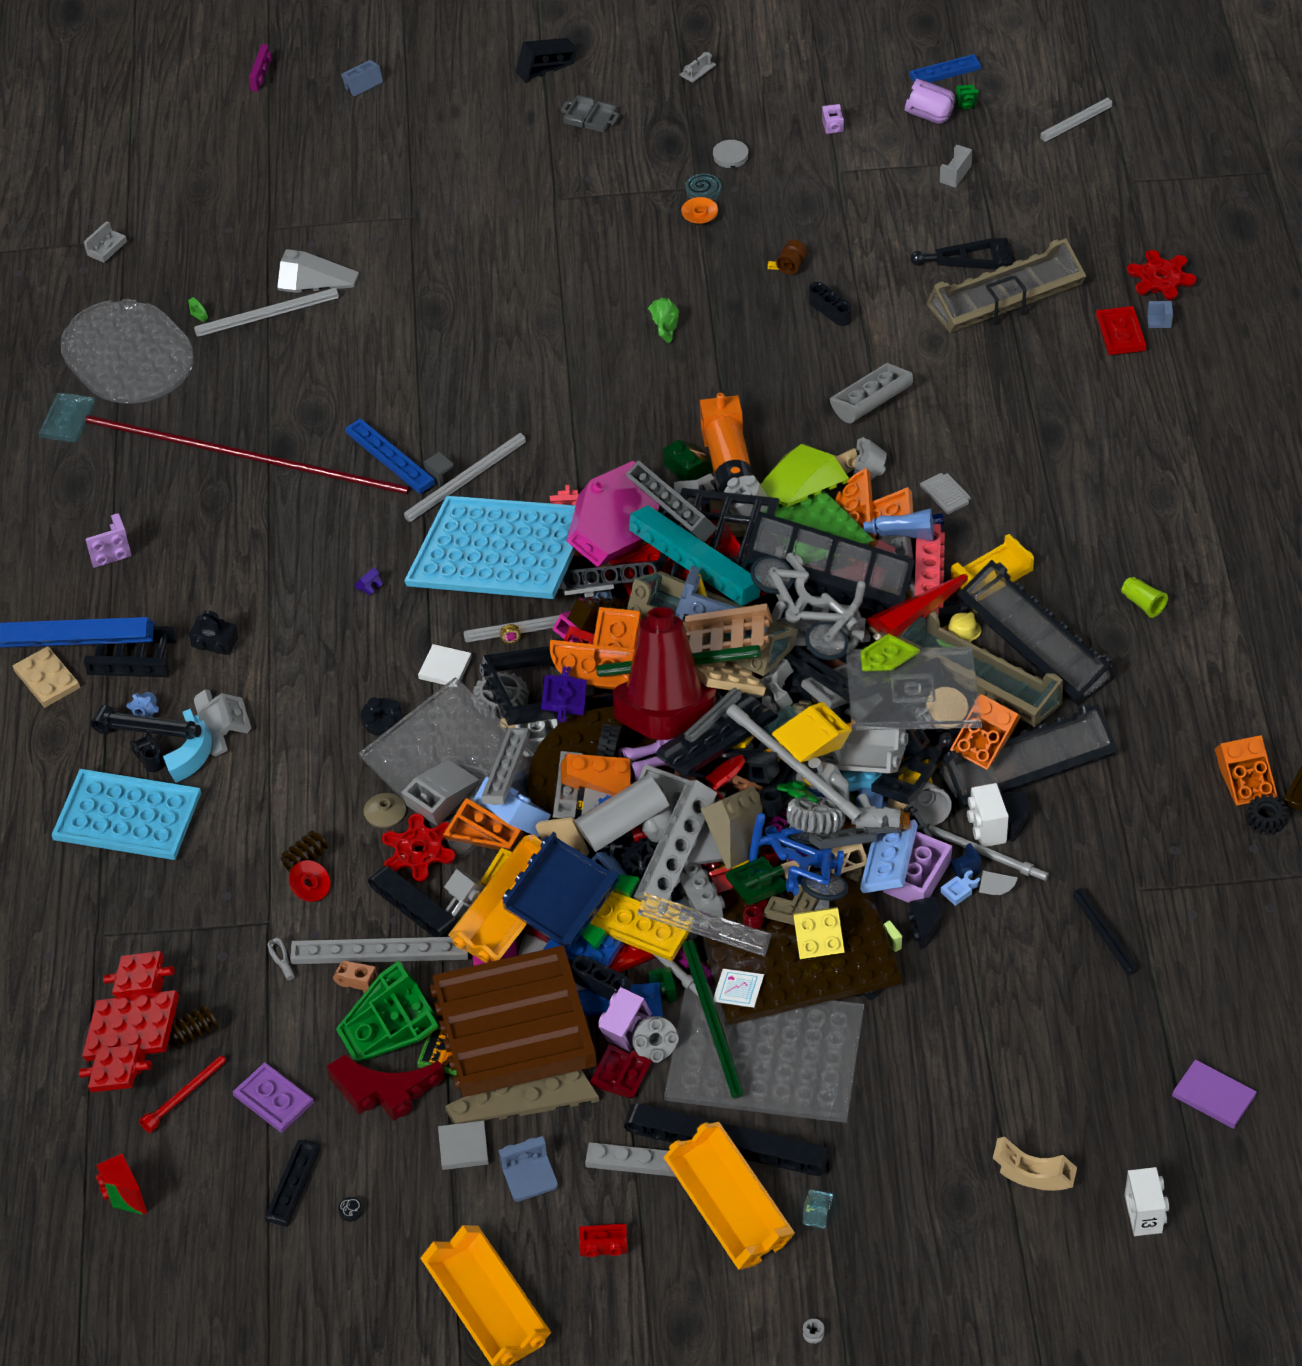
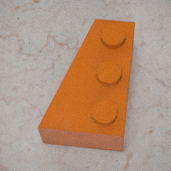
M566 754L561 762V783L579 790L580 786L613 796L631 785L630 758Z
M465 798L443 835L447 840L496 850L504 848L512 851L524 836V833L521 829L509 825L497 815Z

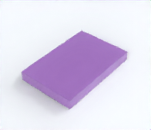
M1195 1059L1174 1089L1172 1096L1234 1129L1256 1097L1257 1092Z
M266 1062L233 1091L235 1098L281 1133L314 1104L312 1097Z

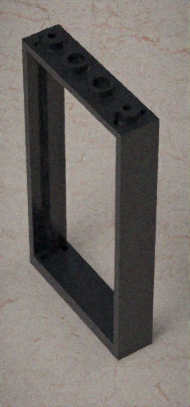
M550 646L483 655V662L480 664L481 676L485 678L487 688L493 694L494 703L498 704L500 714L505 718L508 726L557 719L558 712L541 710L542 703L513 707L496 673L499 671L554 664L550 654ZM613 692L585 696L584 711L614 706ZM566 713V717H571V716L576 715V714Z

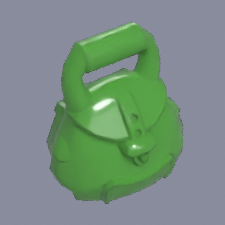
M660 298L653 301L648 310L653 316V321L658 326L659 336L666 343H670L673 339V331L676 329L680 312L669 298Z

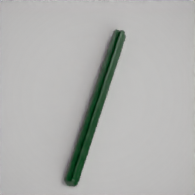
M759 645L692 654L695 664L703 665L759 658L761 656V648ZM632 661L598 665L596 668L598 677L630 674Z
M693 940L683 942V950L733 1099L741 1098L744 1095V1090L695 942Z

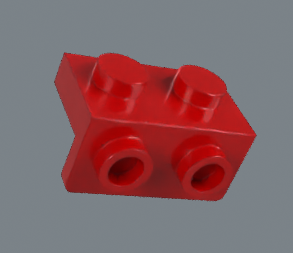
M626 1224L579 1226L580 1256H619L628 1253Z

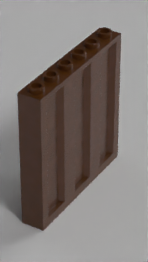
M564 945L432 975L431 995L432 998L437 997L438 1002L434 1003L437 1016H442V1020L439 1021L442 1034L446 1033L447 1036L444 1039L446 1052H451L452 1057L448 1058L451 1071L456 1070L457 1075L453 1076L456 1090H461L462 1098L597 1066L596 1053Z

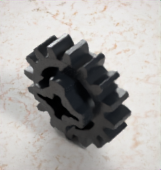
M648 837L646 841L638 838V843L631 841V847L625 846V853L621 854V861L626 874L632 873V876H640L642 880L659 842H650Z

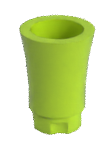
M1135 577L1126 579L1121 588V592L1139 606L1150 618L1160 614L1168 601L1166 593L1147 585Z

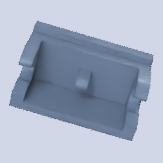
M371 60L341 74L346 90H350L353 96L383 82L379 65Z

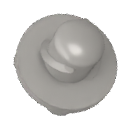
M652 1016L642 1020L636 1026L632 1036L633 1047L637 1054L656 1063L667 1058L674 1051L679 1040L673 1024L668 1019L660 1016Z

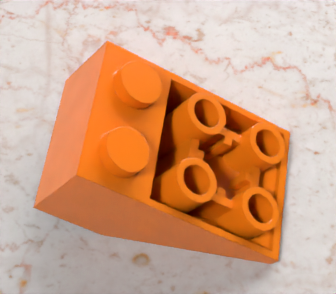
M981 694L950 750L962 753L964 758L988 771L1011 736L1021 716Z
M1262 735L1221 743L1215 748L1220 771L1236 806L1249 804L1257 795L1261 798L1262 794H1265L1266 797H1269V794H1271L1273 798H1276L1277 792Z

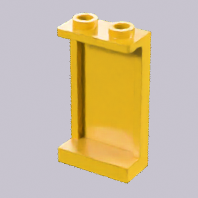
M1007 534L1002 545L962 567L958 562L952 565L951 579L966 574L968 581L960 587L962 590L993 560L996 564L1000 562L1007 568V573L1011 577L1010 580L1014 582L1033 571L1034 556L1017 539ZM990 567L968 591H972L993 576L992 568ZM997 580L976 595L978 602L1006 587V585Z

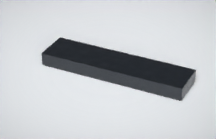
M302 1140L297 1141L265 1215L266 1222L288 1227L320 1152L319 1144Z

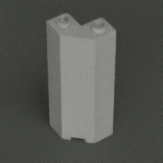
M789 720L778 721V728ZM854 724L855 728L846 740L847 746L840 763L825 762L834 764L838 770L878 773L898 772L905 751V745L908 743L906 727Z

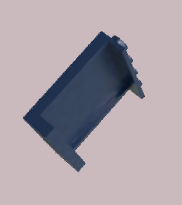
M553 831L550 837L546 836L543 839L540 851L531 856L528 861L529 866L525 872L521 871L515 879L516 884L512 890L508 889L502 898L503 907L506 911L559 945H564V948L568 951H571L619 883L620 874L613 869L611 871L605 869L561 841Z

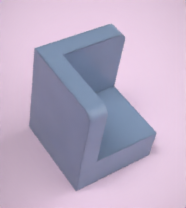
M1149 301L1147 311L1148 327L1171 328L1173 318L1172 301Z

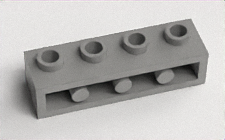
M702 864L688 865L683 868L680 874V882L676 887L681 896L687 898L698 926L722 919V909L725 908L724 900L721 895H717L714 882L710 883L707 870L702 869Z

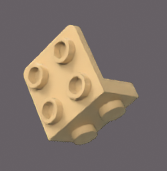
M573 818L537 822L535 827L542 841L546 836L550 837L554 831L557 838L585 856L589 854L588 847Z

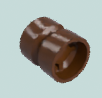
M798 240L787 241L776 260L777 268L784 274L793 275L797 273L808 254L806 246Z

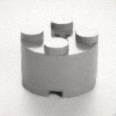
M753 475L731 478L724 491L726 493L768 497L763 487ZM732 502L730 512L733 515L750 516L753 504ZM762 505L760 511L765 512L768 506Z

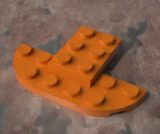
M867 468L853 475L847 481L848 485L845 486L842 493L838 492L835 499L863 529L864 522H871L879 516H900L913 513L912 491L908 487L872 501L871 473ZM868 533L875 540L876 536L873 533ZM844 556V558H846L850 562L855 561L854 559Z
M599 607L593 644L550 640V654L555 667L562 675V668L566 666L567 672L569 666L571 668L570 676L576 679L587 680L586 687L614 690L618 685L627 682L629 674L598 677L596 668L598 665L632 661L641 612Z

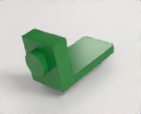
M974 84L956 86L958 108L968 110L976 107L979 91L978 89L974 90Z

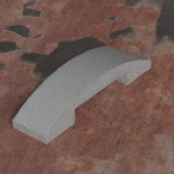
M561 751L553 817H571L575 820L578 790L561 783V762L566 754L582 755V753Z

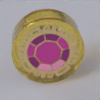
M514 624L503 626L499 632L501 641L505 644H514L521 637L519 627Z

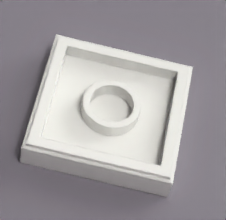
M433 644L418 674L419 679L458 688L472 655L469 652Z

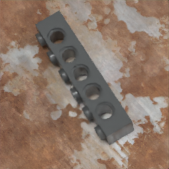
M639 460L625 474L638 488L701 541L705 542L717 529L706 516Z

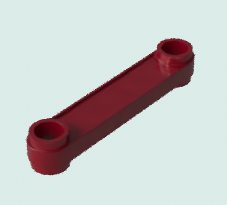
M771 845L763 846L760 857L764 856L773 868L779 866L781 859H779ZM770 897L750 906L746 903L743 921L748 930L755 931L762 927L765 918L764 910Z

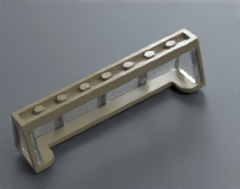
M1065 238L1060 241L1056 239L1049 244L1045 253L1040 255L1034 254L1024 261L1018 260L1008 267L1001 266L992 273L985 272L978 278H969L959 285L939 282L934 286L926 304L949 333H953L994 317L995 299L986 289L987 284L1013 275L1017 276L1026 287V305L1082 285L1086 275L1067 239ZM1015 279L990 287L999 299L998 315L1022 307L1023 290Z

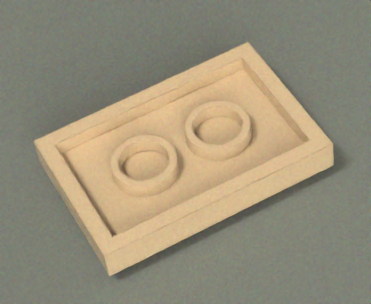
M48 646L12 665L15 673L44 708L80 688L79 682Z

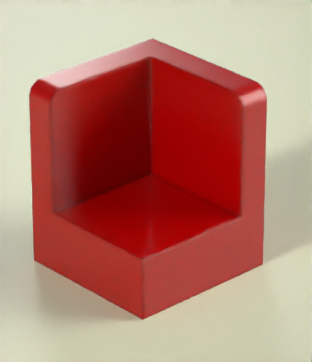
M724 867L709 872L716 886L717 894L734 889L726 879V872L732 870V868L727 870Z

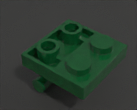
M764 856L726 872V879L749 906L786 890V882L780 876L784 873L783 867L779 865L773 868Z

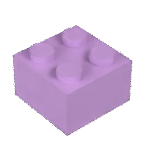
M620 987L618 992L612 995L607 1012L601 1015L599 1028L608 1042L631 1052L633 1048L632 1036L636 1026L642 1020L650 1017L652 1013L643 997Z

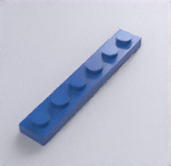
M361 418L345 428L347 435L419 494L435 485L434 478Z

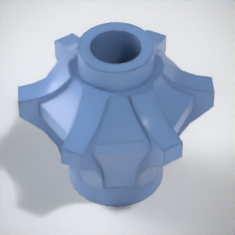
M150 692L143 694L135 693L133 694V701L127 703V708L131 709L133 714L137 716L152 717L155 712L159 711V707L156 706L157 699Z

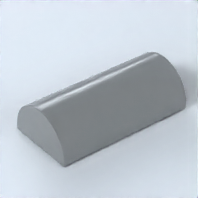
M886 363L831 397L830 403L832 408L844 422L853 423L910 387L913 383L912 372Z
M647 774L581 815L574 822L582 836L593 850L597 852L670 805L655 780Z

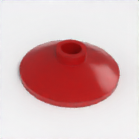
M304 860L295 864L291 869L289 885L298 898L307 902H317L323 899L329 892L330 878L327 871L319 863Z

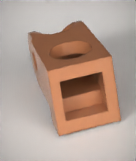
M342 961L333 976V980L342 987L360 989L365 993L378 977L375 966Z

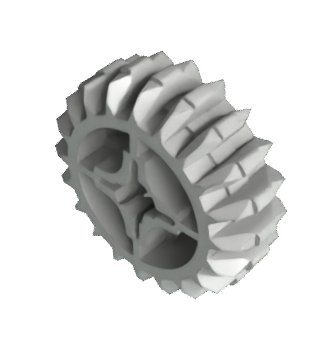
M500 671L497 672L513 707L528 705L529 691L522 678L517 677L515 673L509 675L508 671L504 674L500 673ZM483 677L482 681H477V686L473 690L474 706L476 710H479L481 716L485 715L486 719L492 717L495 722L497 719H503L500 714L498 704L494 703L491 690H488L486 680Z
M821 796L818 797L817 803L810 801L806 797L792 799L788 804L786 813L787 823L791 827L803 830V832H811V834H828L829 832L834 833L836 830H841L846 815L827 797Z

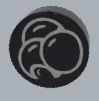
M355 1197L343 1199L338 1206L340 1217L348 1222L359 1219L363 1212L361 1202Z

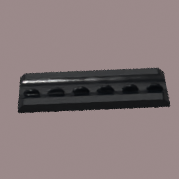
M747 692L741 694L742 697L735 703L761 728L779 717V714L763 705ZM725 712L694 742L690 743L688 740H685L684 733L687 731L685 730L659 747L656 757L687 778L752 734Z

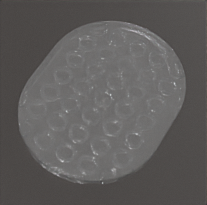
M122 299V301L117 302L109 300L88 307L71 319L69 326L64 329L61 336V353L67 366L89 390L97 396L112 402L141 403L160 398L182 384L189 375L193 365V350L187 336L159 308L149 303H139L137 300Z

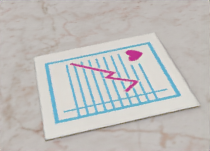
M723 969L713 998L714 1002L754 1008L764 974Z

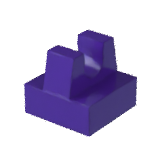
M373 567L354 586L359 591L363 590L370 596L374 592L371 584L379 588L383 583L378 577L379 572Z

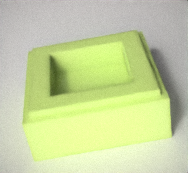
M891 921L884 923L883 927L891 949L894 952L902 949V935Z

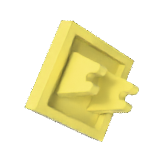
M838 907L793 914L800 959L844 953Z

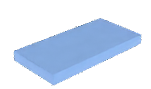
M915 820L901 822L900 832L877 834V840L871 842L860 886L863 893L904 887L918 827Z

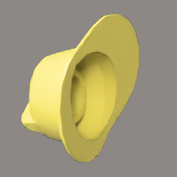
M972 612L955 614L951 617L949 624L943 627L944 630L952 631L956 636L970 642L977 639L982 632L981 626L976 622ZM936 638L938 640L936 643L944 650L953 651L959 649Z

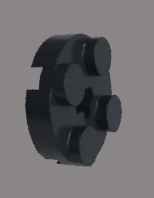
M370 698L361 711V722L366 727V731L378 736L387 735L394 728L396 731L403 722L400 703L388 698ZM379 715H386L382 719L378 718Z

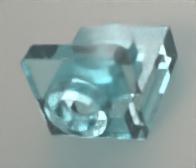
M810 1189L804 1204L802 1223L804 1225L825 1228L833 1194Z

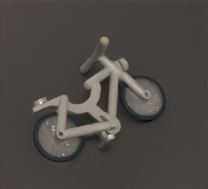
M790 552L786 556V560L794 570L778 557L765 556L756 560L751 567L753 583L766 593L776 594L779 600L772 612V618L775 621L779 620L785 611V618L791 623H796L800 619L834 621L835 624L818 622L810 626L805 635V642L809 651L820 659L836 660L841 658L846 653L849 644L847 635L842 629L846 626L851 631L859 624L853 616L857 613L862 603L865 582L859 581L857 583L855 598L851 605L844 609L827 593H823L821 598L813 597L807 593L804 584L809 578V573L802 567L803 560L799 555L793 556ZM792 583H795V589L799 595L795 604L787 591ZM807 604L821 608L830 606L836 613L803 611Z

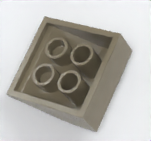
M754 785L701 809L727 870L749 860L756 817L759 813H762L760 796L755 790ZM763 845L759 846L758 855L761 854Z

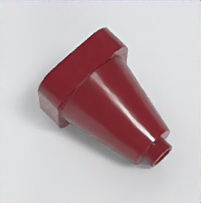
M656 607L649 610L648 616L643 618L639 624L629 679L613 690L614 717L617 721L648 738L667 740L675 738L689 729L716 704V689L706 687L700 681L682 619L675 616L674 611L670 608Z

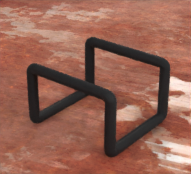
M1015 275L986 285V289L995 299L994 318H990L994 325L998 323L999 299L990 287L1013 279L1023 290L1022 309L1019 307L1017 310L1021 315H1025L1027 290Z

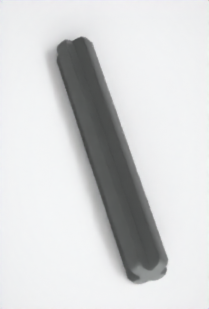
M737 688L731 689L684 733L685 740H688L690 743L694 742L732 704H735L742 697L741 690Z

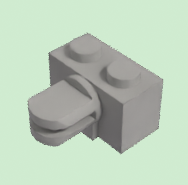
M456 869L444 886L454 896L445 911L452 915L458 923L485 888V885L477 877Z

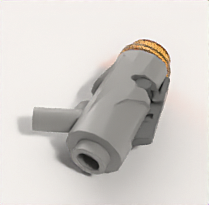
M867 794L859 795L858 798L862 807L857 808L863 814L858 821H852V825H856V829L867 830L869 834H890L909 829L910 812H905L904 809L888 807L876 808L870 805Z

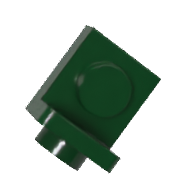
M670 967L649 971V983L659 982L661 994H666L668 1003L677 1001L676 987Z

